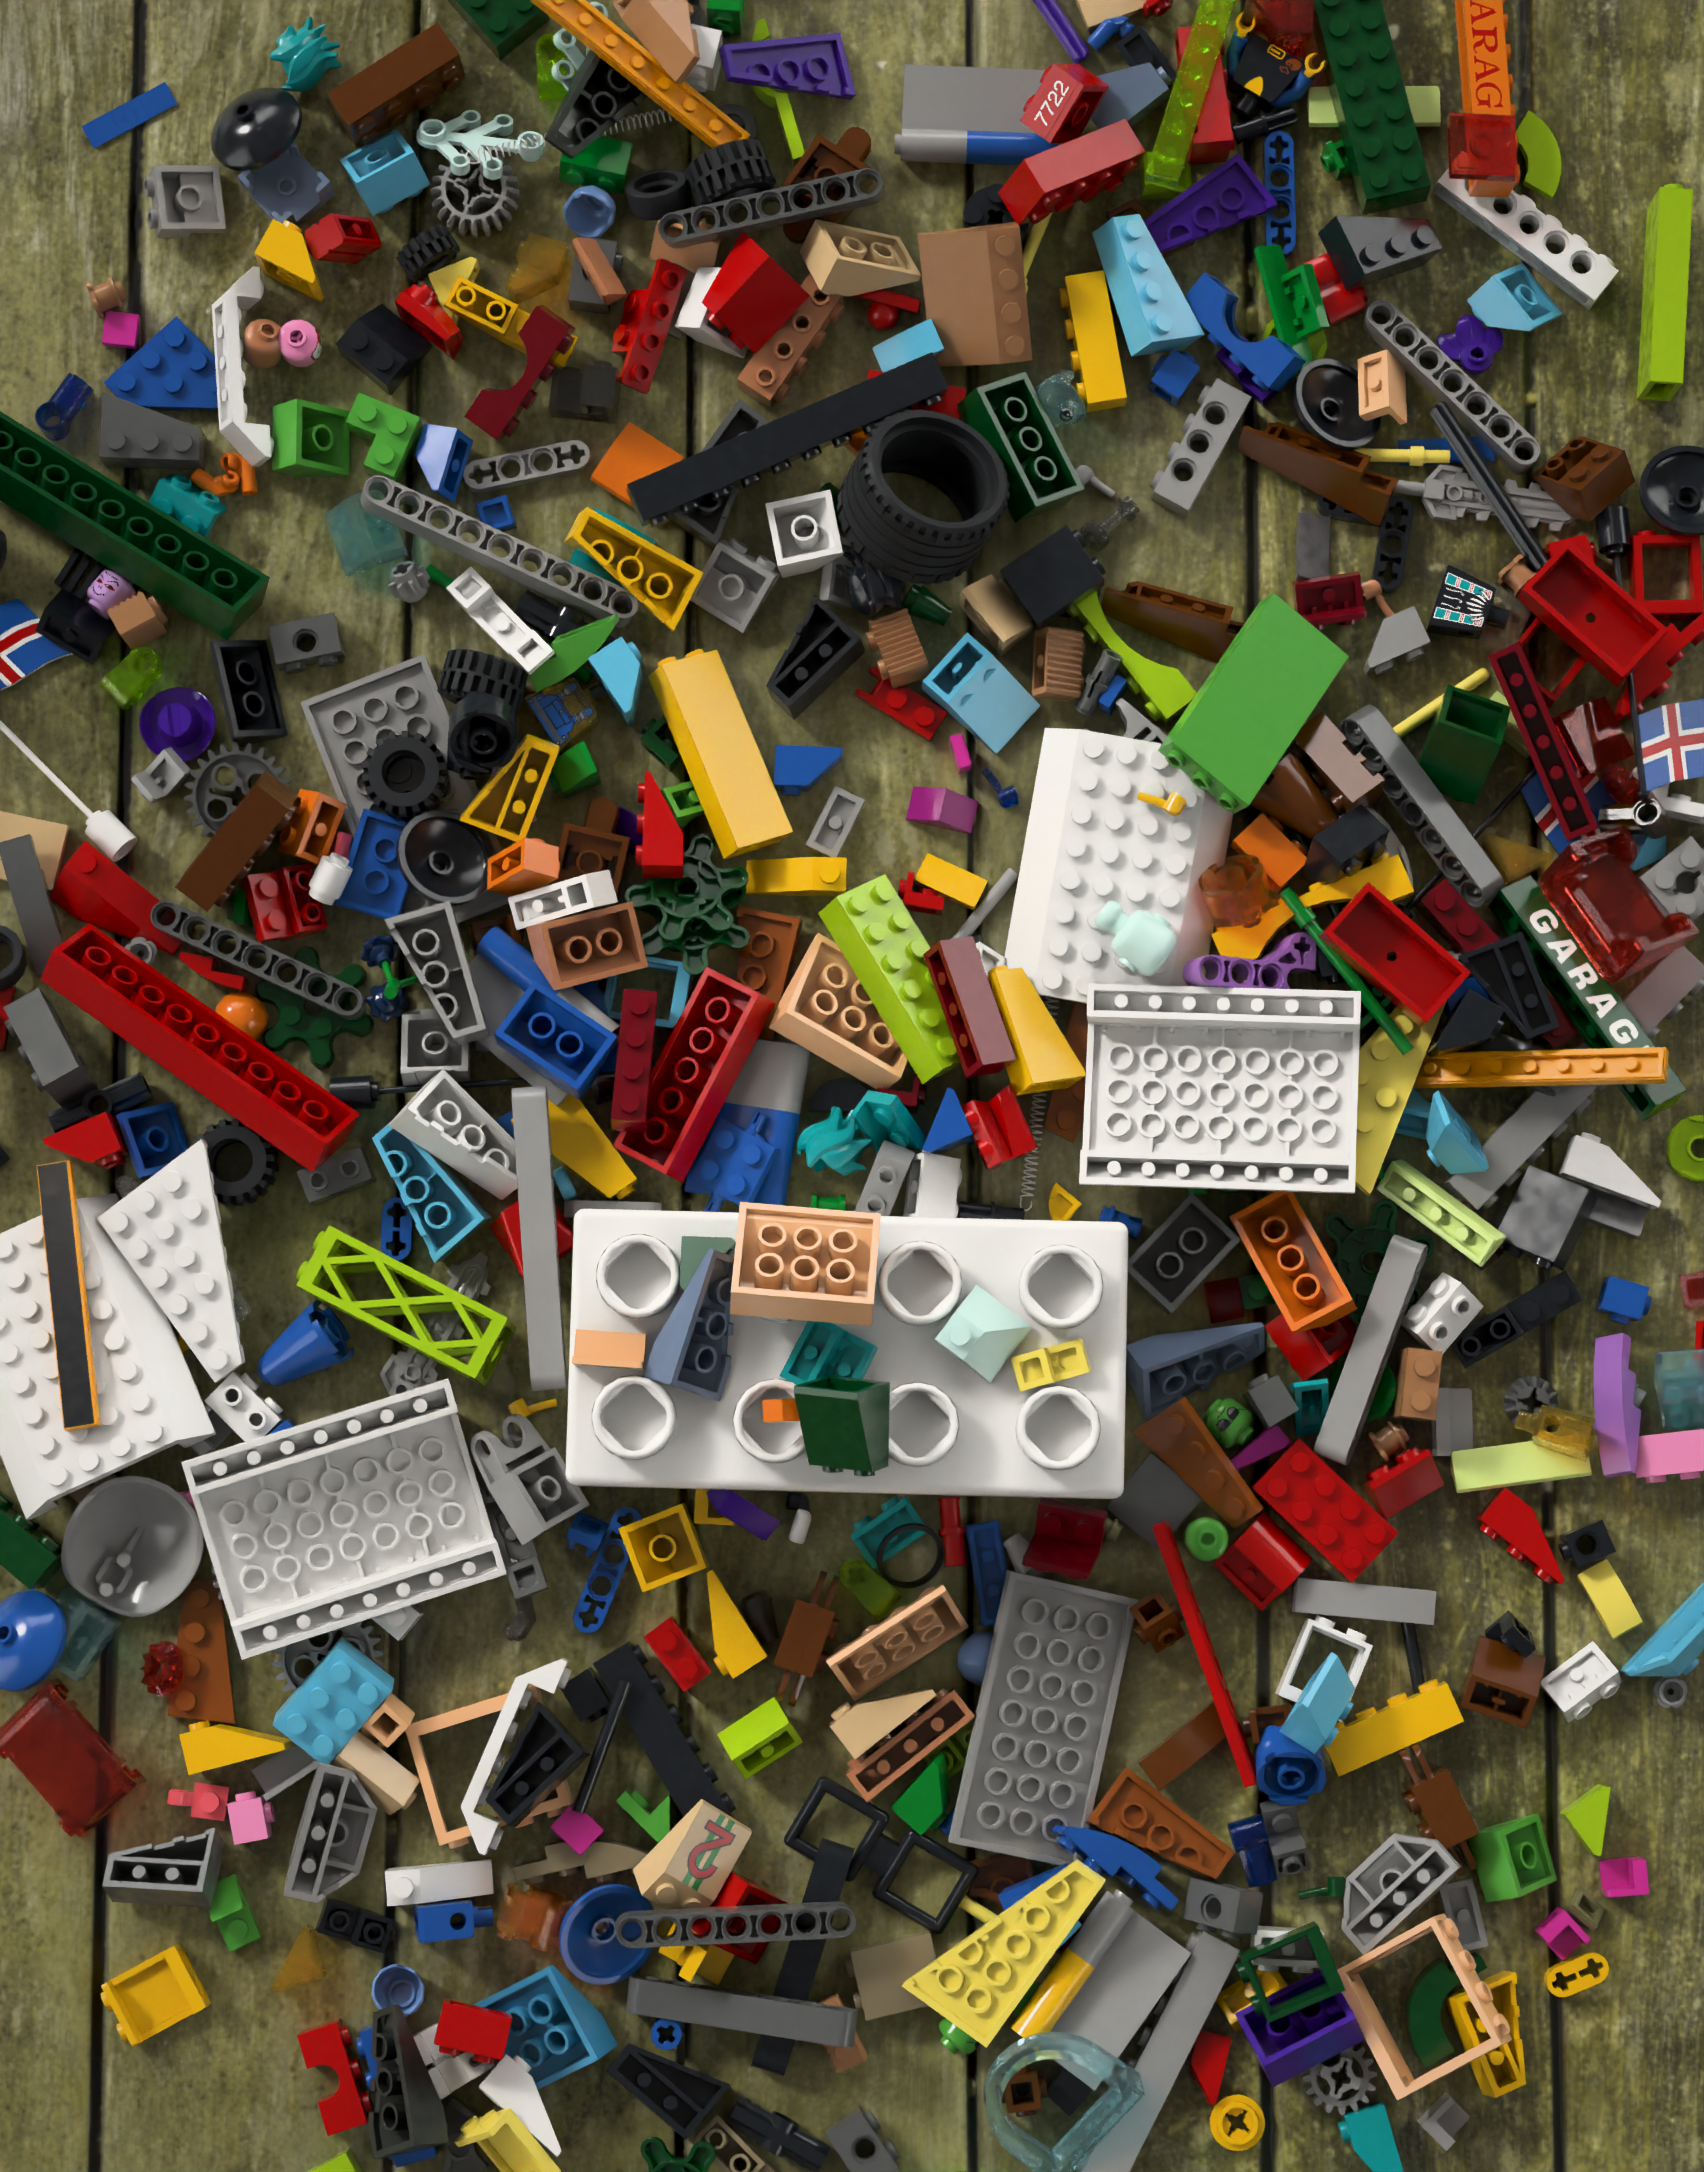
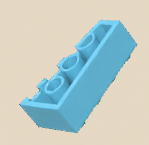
M1140 214L1112 217L1092 233L1131 357L1169 352L1173 349L1183 350L1205 335Z
M388 1124L372 1138L391 1178L394 1179L401 1193L400 1196L405 1206L408 1207L416 1223L415 1226L420 1236L423 1237L430 1251L429 1254L434 1263L445 1260L492 1218L446 1163L388 1126Z

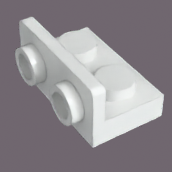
M1592 1641L1543 1678L1540 1686L1562 1711L1566 1721L1571 1722L1575 1718L1579 1720L1585 1717L1592 1710V1705L1601 1698L1607 1699L1614 1695L1619 1689V1684H1621L1622 1680L1619 1671Z

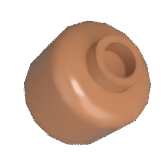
M257 319L250 322L245 328L242 337L244 346L242 357L247 363L264 369L275 366L281 360L282 355L278 340L281 326L268 319Z

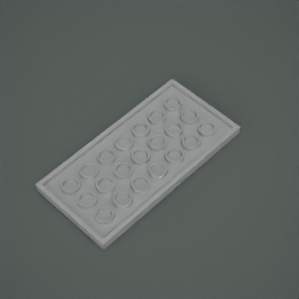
M425 654L300 702L338 801L347 804L344 816L353 839L363 808L384 814L373 803L362 781V775L364 774L362 768L363 760L367 761L368 756L366 753L369 748L374 750L377 746L375 742L378 739L382 738L384 741L389 738L388 734L395 732L396 735H402V731H409L411 735H415L417 732L422 734L425 739H430L435 743L447 763L449 714L442 696L437 692L438 686ZM415 759L400 760L390 768L387 775V784L391 790L398 793L412 792L423 782L425 768L421 762ZM448 770L450 784H447L446 787L448 790L447 795L440 799L441 805L437 809L433 807L429 811L444 810L461 815L479 793L475 780L461 779L460 774ZM408 817L403 818L405 821H410ZM479 828L486 837L493 856L501 852L502 848L496 834ZM433 864L436 869L441 871L439 865ZM410 888L403 914L433 906L436 903L423 898ZM486 888L473 901L463 905L452 906L458 925L509 906L508 898L511 896L492 892Z
M1007 1570L948 1842L1056 1865H1063L1065 1863L1069 1865L1076 1859L1082 1862L1083 1858L1076 1852L1072 1855L1057 1843L1059 1837L1052 1832V1829L1055 1825L1089 1829L1090 1825L1086 1824L1085 1821L1093 1812L1134 1620L1129 1608L1137 1604L1138 1599Z

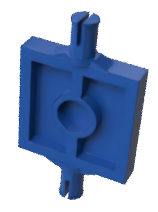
M755 1110L747 1128L736 1126L725 1119H720L690 1176L691 1179L705 1186L712 1194L703 1212H719L724 1201L734 1202L739 1206L740 1202L753 1203L780 1149L767 1143L759 1134L769 1116Z

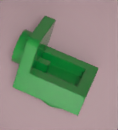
M1331 140L1326 142L1320 156L1326 173H1332L1335 181L1351 175L1343 141L1340 140L1334 144Z

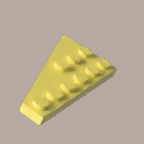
M1446 1002L1421 1027L1398 1007L1392 1011L1389 1016L1414 1047L1405 1055L1401 1054L1381 1026L1359 1050L1355 1185L1368 1196H1370Z
M1076 1859L903 1982L902 1987L987 2048L1101 1889L1106 1879Z

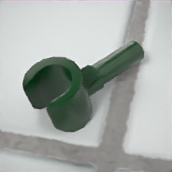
M1328 1876L1327 1887L1298 1891L1299 1899L1317 1896L1340 1897L1345 1892L1346 1879L1345 1877Z

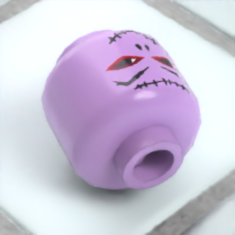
M104 570L87 590V595L90 599L88 605L108 620L110 618L108 608L113 609L114 605H120V601L125 602L126 598L131 599L132 595L137 596L135 589L132 587L134 583L114 571Z

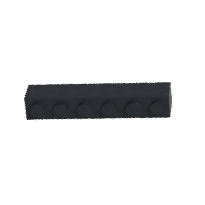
M629 1641L594 1662V1667L612 1697L619 1679L632 1683L622 1714L683 1817L703 1799L732 1818H735L732 1812L736 1810V1807L727 1792L720 1794L714 1782L719 1780L709 1762L703 1765L697 1755L701 1748L692 1733L685 1735L679 1723L684 1721L674 1703L669 1706L667 1705L662 1696V1693L666 1691L664 1685L656 1673L650 1676L644 1664L649 1661L640 1645L637 1644L633 1647Z

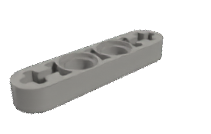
M570 440L472 461L465 467L463 478L471 491L485 493L580 473L589 467L591 454L584 442ZM578 449L579 454H585V456L580 457V463L574 464L572 459L562 460L564 467L559 468L555 452L561 451L562 458L570 457L572 455L571 450ZM547 455L552 458V467L547 471L537 470L534 467V462L538 456ZM508 462H515L520 465V473L514 478H507L502 474V468ZM496 465L499 481L494 482L493 475L483 477V483L477 484L475 479H470V477L475 476V470L481 469L482 474L493 473L490 466Z

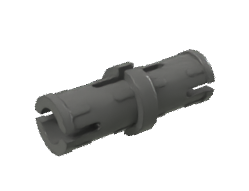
M1110 649L1103 650L1093 673L1087 675L1085 679L1087 684L1074 706L1081 714L1089 717L1094 716L1100 697L1109 688L1108 685L1117 667L1123 660L1117 652Z

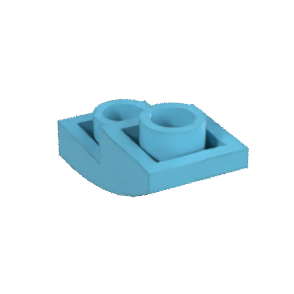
M932 318L872 348L882 372H887L930 352L935 356L945 351Z

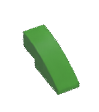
M616 613L557 636L551 644L555 654L529 675L536 693L563 680L588 661V658L601 647L620 620L618 614Z

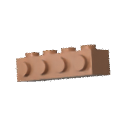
M811 273L808 274L801 284V287L810 295L808 299L763 347L752 356L737 378L740 390L770 409L776 401L781 403L790 390L788 383L794 374L798 377L802 374L809 362L806 358L812 348L817 350L827 336L824 330L831 321L836 323L845 309L843 295H827L820 291Z
M944 1687L936 1692L937 1695L929 1701L931 1705L920 1713L917 1710L902 1722L904 1727L895 1734L889 1732L875 1743L877 1748L868 1755L863 1753L858 1758H853L847 1763L850 1769L846 1772V1776L866 1802L880 1793L975 1717L954 1688L948 1692Z

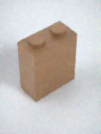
M1409 1347L1397 1351L1395 1367L1397 1393L1391 1407L1390 1418L1421 1422L1436 1419L1443 1351Z

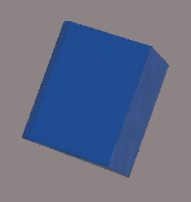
M951 1088L946 1090L922 1148V1153L940 1155L973 1141V1133L956 1093Z
M173 1102L116 1115L138 1179L144 1182L189 1149Z

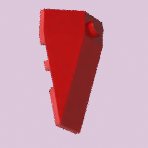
M85 840L64 865L50 893V898L77 920L90 923L130 939L144 937L146 941H152L158 950L174 955L183 943L160 932L151 921V910L160 900ZM173 911L163 913L161 925H171L175 921L176 913Z

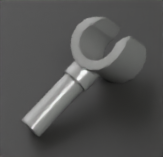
M1080 465L1075 469L1083 486L1089 482L1102 493L1112 498L1115 491L1098 480L1089 466Z

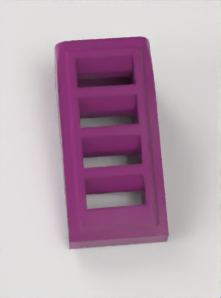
M1275 1424L1261 1431L1229 1460L1238 1471L1289 1447L1293 1443Z

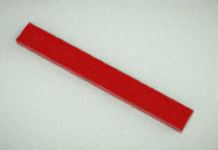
M1167 1520L1155 1523L1152 1526L1154 1535L1244 1788L1256 1785L1255 1762L1171 1526Z

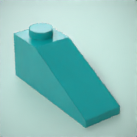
M1379 2100L1358 2106V2111L1356 2112L1352 2108L1345 2110V2114L1342 2115L1343 2121L1338 2122L1343 2143L1349 2142L1353 2150L1373 2172H1404L1385 2105Z

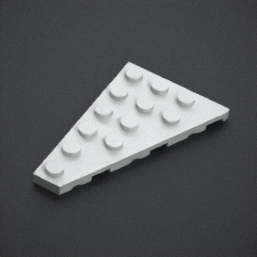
M200 1139L100 1215L97 1220L210 1377L217 1383L245 1363V1357L239 1338V1322L236 1321L231 1275L226 1262L227 1252L226 1247L223 1245L218 1199L214 1193V1176L210 1169L207 1152L209 1147L204 1139Z

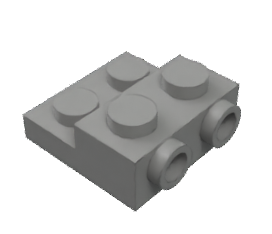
M154 165L149 173V177L144 178V194L146 197H151L153 208L148 209V226L150 229H155L156 238H188L191 233L225 232L226 221L219 165Z
M731 538L729 542L724 539L717 543L703 568V575L690 601L744 633L761 604L767 599L780 573L774 570L776 563L769 558L759 555L756 559L746 553L748 546L735 538Z

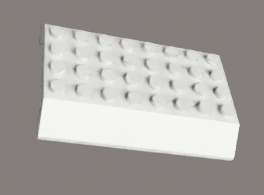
M1045 728L1004 956L1006 958L1004 965L1008 969L1023 968L1040 996L1087 1004L1088 983L1189 986L1183 979L1184 965L1191 959L1209 955L1211 934L1213 933L1233 812L1222 808L1217 803V799L1209 792L1195 786L1191 778L1181 769L1171 766L1166 761L1165 756L1158 751L1162 745L1161 743L1081 729ZM1139 792L1167 801L1171 793L1174 792L1183 797L1187 804L1180 815L1172 816L1157 805L1137 800ZM1109 900L1118 902L1122 906L1123 912L1128 916H1131L1137 910H1144L1152 915L1154 913L1161 915L1171 924L1169 928L1176 934L1178 943L1154 975L1145 976L1137 971L1133 973L1128 967L1119 963L1118 960L1120 958L1114 954L1111 948V943L1115 936L1109 931L1100 930L1095 925L1094 920ZM1202 965L1201 971L1205 977L1206 969Z
M1088 983L1087 1056L1082 1150H1080L1079 1184L1355 1194L1361 991Z
M116 1193L77 1199L101 1426L68 1432L63 1427L42 1215L0 1234V1455L25 1518L28 1521L59 1507L57 1499L178 1443L182 1447L187 1448L216 1435L167 1315L97 1220L100 1215L120 1201Z
M448 1378L181 1462L242 1660L507 1574L498 1543L491 1529Z

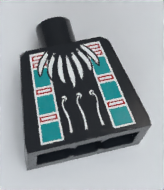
M1448 565L1426 632L1480 639L1485 624L1504 630L1510 610L1491 605L1496 592L1493 586Z

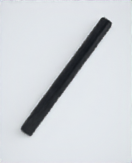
M1442 401L1436 404L1429 411L1431 417L1525 557L1533 572H1538L1549 560L1548 556L1447 403Z

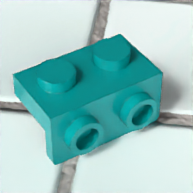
M173 473L159 479L149 501L153 506L207 539L217 517L225 514L227 506L219 502L220 500L217 496L207 491H201L193 486L191 480L187 477Z
M897 1495L880 1506L883 1513L872 1520L868 1514L852 1525L855 1532L850 1537L872 1569L877 1567L876 1556L878 1547L891 1530L909 1523L925 1525L907 1497L900 1501ZM907 1530L896 1535L890 1540L884 1550L883 1562L926 1532Z

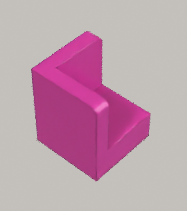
M573 1803L555 1821L550 1829L560 1841L563 1840L578 1855H582L597 1838L600 1840L604 1836V1830L586 1813L581 1814L573 1811Z
M1638 1856L1602 1859L1599 1861L1602 1895L1606 1897H1622L1649 1894L1646 1859Z
M1557 1907L1534 1929L1537 1935L1561 1960H1565L1582 1943L1588 1945L1592 1941L1567 1912L1560 1907Z

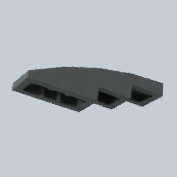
M28 834L0 842V856L36 973L40 977L43 974L52 950L62 944L64 939L55 905L50 898L44 871L40 868L33 838Z

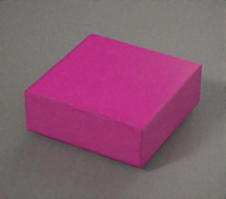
M106 311L102 344L109 347L136 349L141 318L139 314Z
M961 733L950 736L949 745L958 774L970 771L972 762L964 736Z

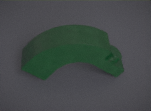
M1476 1952L1471 1954L1476 1963V1973L1478 1974L1485 1970L1487 1966L1482 1957ZM1440 1957L1430 1962L1419 1973L1410 1988L1405 2006L1407 2037L1416 2057L1425 2069L1455 2052L1443 2030L1440 2013L1446 1995L1455 1986L1459 1985L1461 1981L1453 1966L1447 1967L1444 1960Z

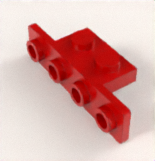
M666 259L657 260L648 289L630 291V294L624 301V313L620 325L615 330L613 336L614 344L611 352L621 357H626L619 383L642 394L649 393L687 274L686 269Z

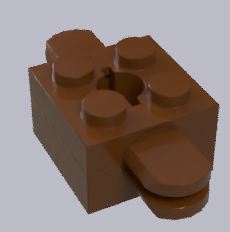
M851 127L845 131L835 145L818 133L781 187L870 168L863 163L871 152V138L869 134L859 127ZM873 180L864 181L860 190L866 193ZM841 187L832 188L829 191L828 198L833 201L841 200L845 195V189ZM808 194L799 196L796 200V206L799 208L809 207L812 204L813 197ZM854 209L783 225L784 235L790 242L803 244L815 219L843 225Z
M601 797L594 799L588 806L584 826L564 822L559 843L560 872L558 879L551 882L550 885L584 874L609 870L617 900H619L633 839L615 834L620 810L614 801Z
M822 1570L810 1602L798 1597L796 1598L773 1663L786 1669L775 1699L778 1702H782L792 1671L799 1673L788 1703L792 1707H795L805 1676L812 1678L814 1671L822 1672L828 1652L822 1651L825 1640L833 1641L840 1621L834 1618L836 1611L829 1609L840 1580L839 1576L834 1575L824 1605H817L828 1573Z
M1417 1743L1410 1745V1750L1422 1773L1418 1775L1406 1750L1403 1748L1397 1751L1410 1779L1402 1783L1406 1791L1401 1794L1402 1799L1409 1812H1413L1414 1815L1417 1814L1421 1822L1416 1825L1420 1836L1437 1839L1461 1866L1456 1872V1875L1460 1877L1465 1872L1453 1846L1457 1845L1469 1870L1476 1869L1477 1864L1465 1840L1479 1834L1449 1770L1441 1766L1430 1769Z

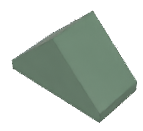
M682 1236L680 1287L685 1291L709 1248L729 1254L735 1249L736 1242L729 1237Z

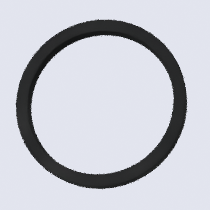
M909 1523L898 1526L883 1538L878 1547L876 1561L879 1572L888 1583L895 1587L908 1589L921 1586L931 1580L940 1569L944 1556L943 1545L938 1535L925 1525ZM907 1530L924 1531L934 1538L937 1545V1559L933 1568L922 1578L911 1582H901L891 1578L883 1567V1553L887 1544L901 1532Z

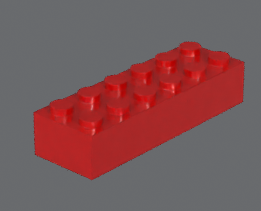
M706 967L651 1072L646 1133L620 1131L613 1147L683 1183L776 1003L761 993Z

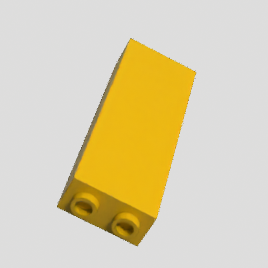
M698 649L688 653L683 659L677 660L675 656L658 662V668L648 678L723 858L734 857L782 841L793 830L718 650L704 653L703 649Z

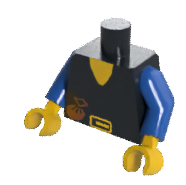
M1243 11L1236 19L1238 31L1233 33L1226 52V68L1228 79L1232 82L1230 91L1239 97L1232 110L1239 117L1248 119L1255 107L1265 113H1270L1274 107L1283 108L1300 100L1315 80L1314 74L1326 69L1327 60H1324L1320 67L1316 69L1312 65V60L1317 55V52L1309 54L1304 63L1253 32L1249 37L1247 33L1253 30L1257 23V18L1254 16L1252 25L1245 27L1241 23Z

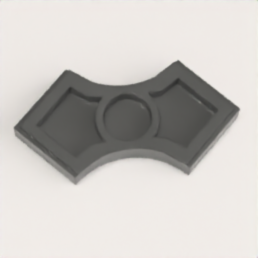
M452 2096L444 2108L449 2142L444 2143L446 2160L441 2172H484L489 2164L482 2159L475 2143L458 2147L454 2143L462 2133L460 2130L461 2126L471 2117L477 2116L480 2118V2115Z

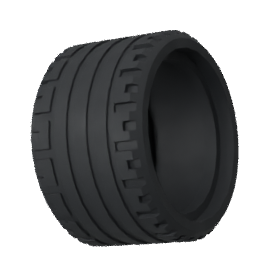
M907 410L903 413L898 412L893 414L892 417H886L872 429L848 471L837 498L839 502L837 505L839 522L842 524V530L847 536L848 541L858 554L876 569L887 575L916 584L942 583V581H950L954 577L962 575L964 571L970 568L1003 516L1010 495L1008 492L1010 486L1007 480V471L1004 469L1002 460L991 444L980 433L964 422L935 411ZM883 473L909 474L924 479L936 486L951 499L959 510L963 522L938 521L923 516L909 508L892 492L885 482Z

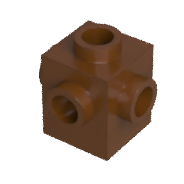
M1158 1590L1129 1608L1138 1624L1133 1627L1134 1632L1143 1645L1149 1642L1156 1653L1173 1645L1177 1640L1185 1636L1179 1622L1184 1620L1183 1616L1173 1602L1169 1605L1166 1603Z
M1029 2064L1010 2066L1009 2072L1003 2073V2082L997 2083L1000 2104L1006 2103L1007 2113H1016L1017 2117L1036 2114V2109H1042V2098L1048 2097L1045 2076L1039 2077L1038 2069H1030ZM1026 2082L1030 2087L1029 2091L1025 2094L1019 2093L1016 2089L1017 2084Z

